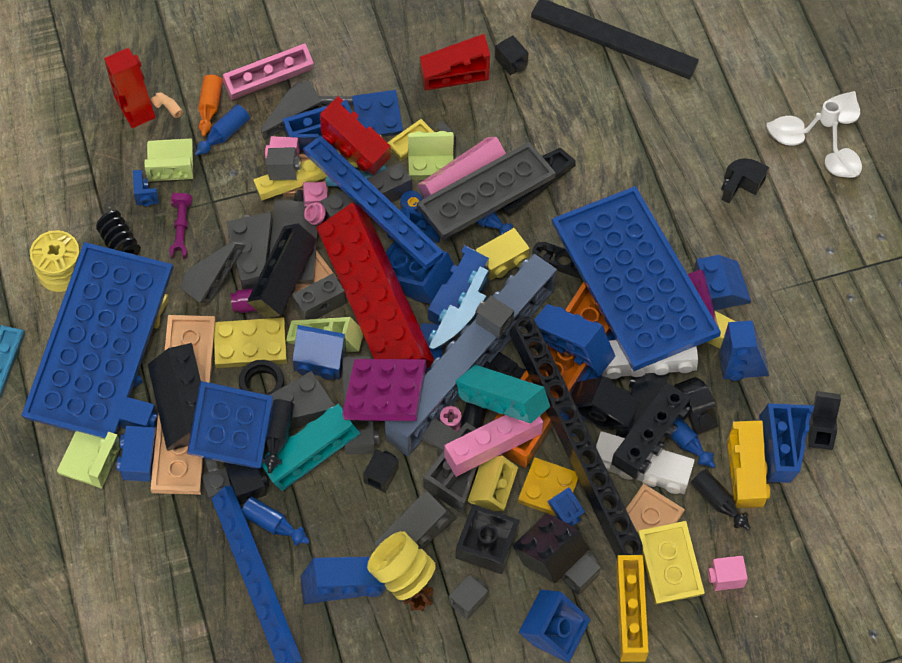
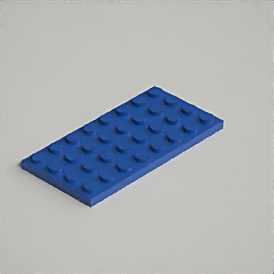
M636 186L552 218L553 227L633 371L720 337L721 331Z
M86 242L83 243L21 416L24 419L73 432L78 431L103 439L106 438L108 432L117 434L121 424L119 416L126 398H129L174 269L173 264Z

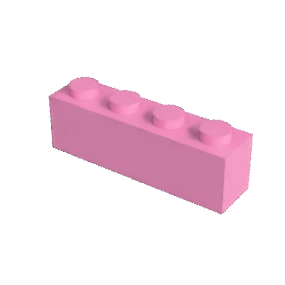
M306 43L225 73L223 74V83L232 101L311 71L314 62Z
M487 137L417 185L424 198L502 157L506 152L497 137Z
M504 415L444 445V458L457 477L542 434L543 421L539 416L530 424Z

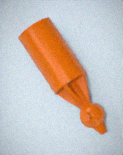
M210 74L203 77L198 105L202 118L198 128L203 137L210 133L212 127L210 120L213 115L217 114L223 80L217 75Z

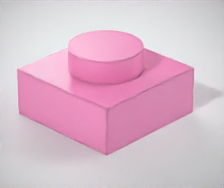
M303 182L304 206L314 202L321 203V200L327 198L326 182Z

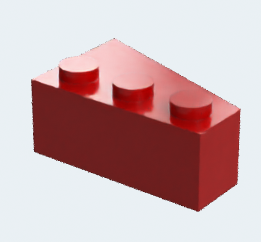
M485 33L420 56V73L425 91L489 80L490 52Z
M128 47L105 57L104 61L113 96L131 129L155 119L148 91L143 81L145 78L140 69L142 65L137 54L133 55Z
M337 96L320 113L321 135L331 146L336 147L343 157L352 159L362 171H368L374 175L391 158V146L370 126L366 129L357 120L359 115L355 111L352 113L347 111L341 105L343 100Z

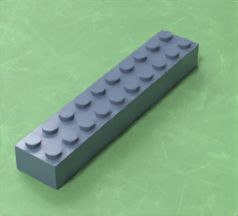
M536 254L529 260L525 259L522 262L518 273L515 276L511 275L505 282V287L501 292L497 291L493 295L494 298L514 310L513 323L500 339L476 324V317L471 325L467 324L461 331V336L456 342L453 340L447 346L446 353L441 358L438 357L434 360L430 367L431 370L425 375L417 421H385V437L388 443L409 457L423 441L422 435L435 418L440 421V413L443 408L453 406L460 399L455 380L474 365L482 367L486 361L490 363L496 354L501 352L512 340L510 331L518 318L521 316L532 317L554 292L556 268Z

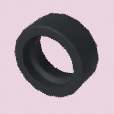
M255 360L248 363L239 375V388L241 390L250 391L248 381L253 375L258 373L271 374L276 380L275 388L264 395H270L285 386L284 376L280 367L268 360Z

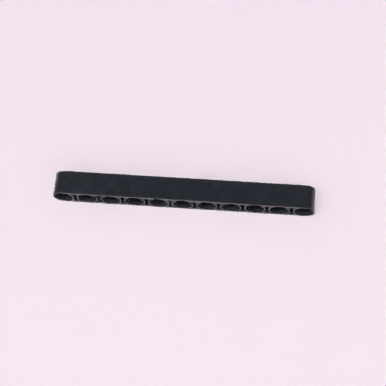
M521 316L510 331L511 339L532 383L543 386L550 404L546 412L616 558L618 555H640L643 551L642 541L534 319L529 316ZM519 327L526 328L528 333H522L519 330ZM529 348H534L538 355L532 354ZM539 369L545 370L548 373V377L543 376ZM550 391H555L559 398L552 397ZM560 412L566 413L569 416V420L563 419ZM571 434L577 435L580 442H575L571 438ZM581 456H586L590 460V464L584 463ZM592 478H597L601 483V487L594 485ZM603 500L610 502L611 509L603 505ZM614 522L621 525L622 532L615 529ZM625 544L631 546L633 554L626 552Z

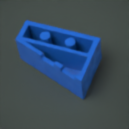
M343 101L341 105L352 113L348 101ZM327 106L283 119L285 136L298 138L300 151H304V147L319 136H322L320 113Z
M464 245L461 251L463 253L462 260L458 266L453 264L450 270L453 274L445 285H441L428 308L429 321L440 325L441 322L438 319L444 308L448 310L449 306L452 305L459 309L460 305L457 302L462 292L467 293L471 285L468 283L473 270L478 271L480 266L488 270V257ZM488 278L481 290L482 292L485 291L489 284Z
M549 304L534 319L546 345L561 354L564 351L576 357L574 359L575 363L581 365L584 362L593 368V374L598 377L616 357L605 334V328L596 321H588L579 314L574 315L562 307H554Z
M753 321L728 322L719 351L723 379L738 381L749 377L770 376L765 349L762 347Z
M768 403L760 413L759 419L763 421L767 482L790 483L800 472L806 446L805 440L809 432V422L814 405Z
M370 557L313 558L300 576L304 604L361 596L376 597L381 595L386 590L385 583H380L367 569Z

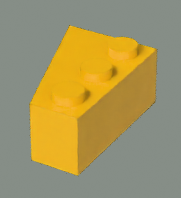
M763 421L733 422L726 442L734 503L737 508L764 507L766 500L770 498V486L766 484L767 463L764 453Z

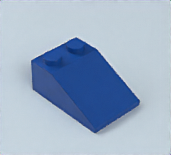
M393 241L386 251L404 294L415 301L431 304L441 285H445L453 274L450 270L454 263L448 252L443 251V257L425 270L396 241Z

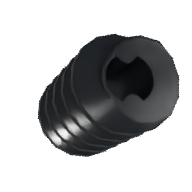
M118 210L109 211L100 217L96 224V230L108 248L134 255L140 253L141 246L137 245L138 241L136 238H133V233L129 231V226L125 224V220L121 217V213Z

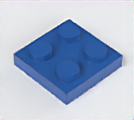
M396 90L352 96L354 111L359 115L357 120L366 129L370 126L381 137L399 135L403 132Z

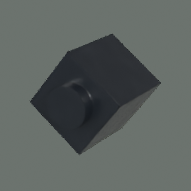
M513 35L495 45V59L510 76L526 68L529 53Z
M376 449L363 473L364 483L386 493L399 469L396 456L388 451L381 452Z

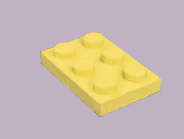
M284 317L215 322L214 348L216 368L243 367L255 360H268L275 364H286Z
M686 521L638 530L637 533L643 545V560L655 605L705 594Z

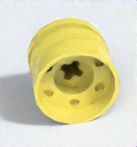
M60 230L48 231L40 235L33 242L30 249V259L41 285L55 292L66 291L80 254V248L76 239L69 233Z
M399 531L386 538L375 549L368 561L367 569L380 583H385V587L398 600H405L414 596L428 583L435 571V562L423 549H418L416 542L406 532Z

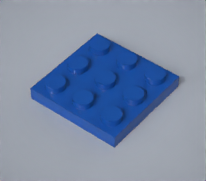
M201 381L187 455L256 469L261 468L273 396Z

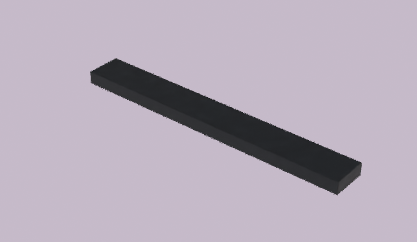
M538 0L531 13V18L689 80L699 62V59L549 0Z

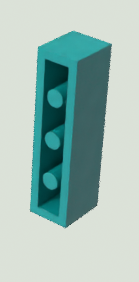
M474 365L455 380L459 390L458 394L463 401L530 424L550 407L543 386L478 365Z
M339 404L330 407L322 416L308 423L295 436L288 438L287 443H285L277 455L282 460V464L274 468L272 473H268L265 463H261L272 482L281 491L361 434L352 420H344L343 408Z

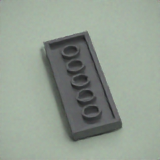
M527 142L417 202V209L440 238L444 240L555 178L556 173L534 146Z

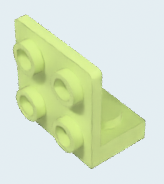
M418 131L408 133L409 175L412 180H425L453 161V132L424 133Z
M192 139L148 141L147 160H145L148 182L193 179Z
M76 431L57 469L58 474L103 488L120 451L118 435L108 432L106 438L103 439Z

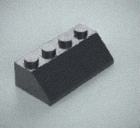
M192 343L168 348L148 364L167 451L186 447L189 444L198 389L201 382Z

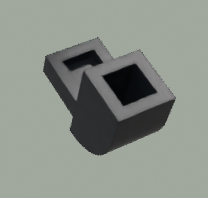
M743 158L733 161L726 169L725 181L721 187V190L724 191L721 200L730 204L739 188L756 195L766 180L769 167L753 159Z
M693 377L674 385L675 388L691 397L689 403L691 411L688 416L692 430L696 434L718 427L713 409L716 406L708 387L701 379Z
M816 391L813 404L814 409L809 422V447L833 450L838 430L837 415L841 394Z

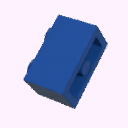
M126 426L125 434H121L120 449H123L122 457L117 459V471H120L123 480L151 482L156 440L155 427Z

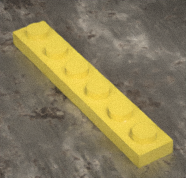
M345 158L353 167H358L352 159ZM309 159L302 162V169L298 170L297 180H270L268 174L253 180L261 200H265L302 187L303 182H316L324 179L327 175Z

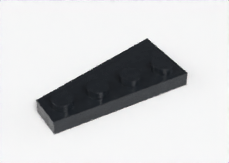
M562 148L543 155L542 157L555 171V178L500 209L510 216L574 168L576 160Z

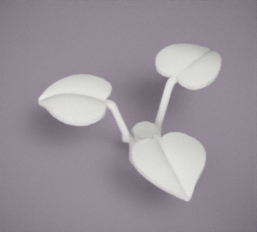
M855 91L844 93L825 101L821 113L816 114V117L807 128H804L803 121L795 116H782L766 124L768 132L775 140L789 146L803 143L805 140L804 133H808L818 120L826 127L833 126L834 153L826 156L824 163L826 169L839 177L854 178L858 177L861 173L862 164L857 153L849 148H844L840 151L837 149L838 122L850 124L857 121L860 116V108Z

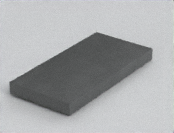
M275 200L269 255L283 227L299 223L318 241V230L316 227L319 225H312L305 219L304 211L307 206H304V201ZM317 241L313 247V253L304 266V272L299 276L298 284L314 283Z

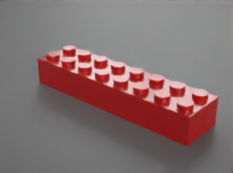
M352 202L316 228L374 359H423L426 361L427 369L434 362V357L369 215Z

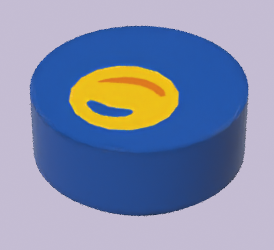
M412 190L403 193L400 198L401 209L408 207L419 212L417 202L423 200L421 194Z

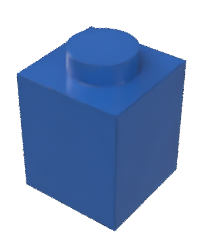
M127 397L119 416V421L123 429H126V426L156 428L158 414L154 404Z

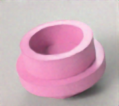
M319 202L307 205L304 211L305 219L312 225H319L325 218L324 205Z

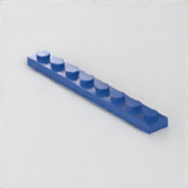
M319 136L303 148L304 154L425 270L443 257V251L322 136Z
M224 486L212 498V502L266 635L275 662L302 663L303 661L233 487Z

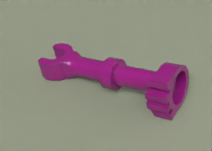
M173 193L171 195V206L178 208L177 220L174 221V228L176 229L175 241L169 249L171 259H174L176 251H182L183 259H186L188 255L187 249L184 246L185 230L188 228V222L186 221L187 207L192 206L193 197L186 193Z

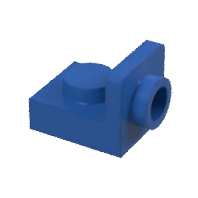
M133 170L136 206L158 204L157 189H149L148 178H143L142 170Z
M569 487L547 501L557 518L571 526L580 522L579 516L585 513Z

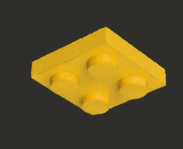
M534 457L519 495L518 503L556 516L547 501L568 487L574 493L579 479L573 470Z

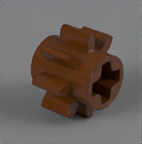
M425 585L414 596L403 600V603H409L411 611L415 609L423 612L427 604H433L431 597L433 595V587L427 588Z

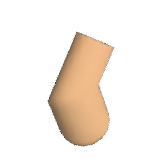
M162 92L155 93L156 96L151 98L155 107L159 108L164 104L174 118H179L183 114L182 109L175 100Z

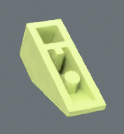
M351 317L291 321L286 338L287 343L295 344L298 325L345 334L346 352H358L363 333L360 326Z

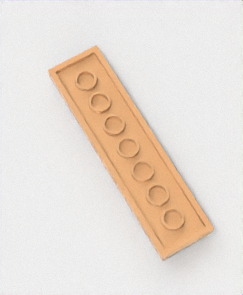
M168 315L165 350L192 343L200 379L203 382L211 383L215 316ZM159 413L151 493L201 495L204 458L187 455L188 446L167 451Z

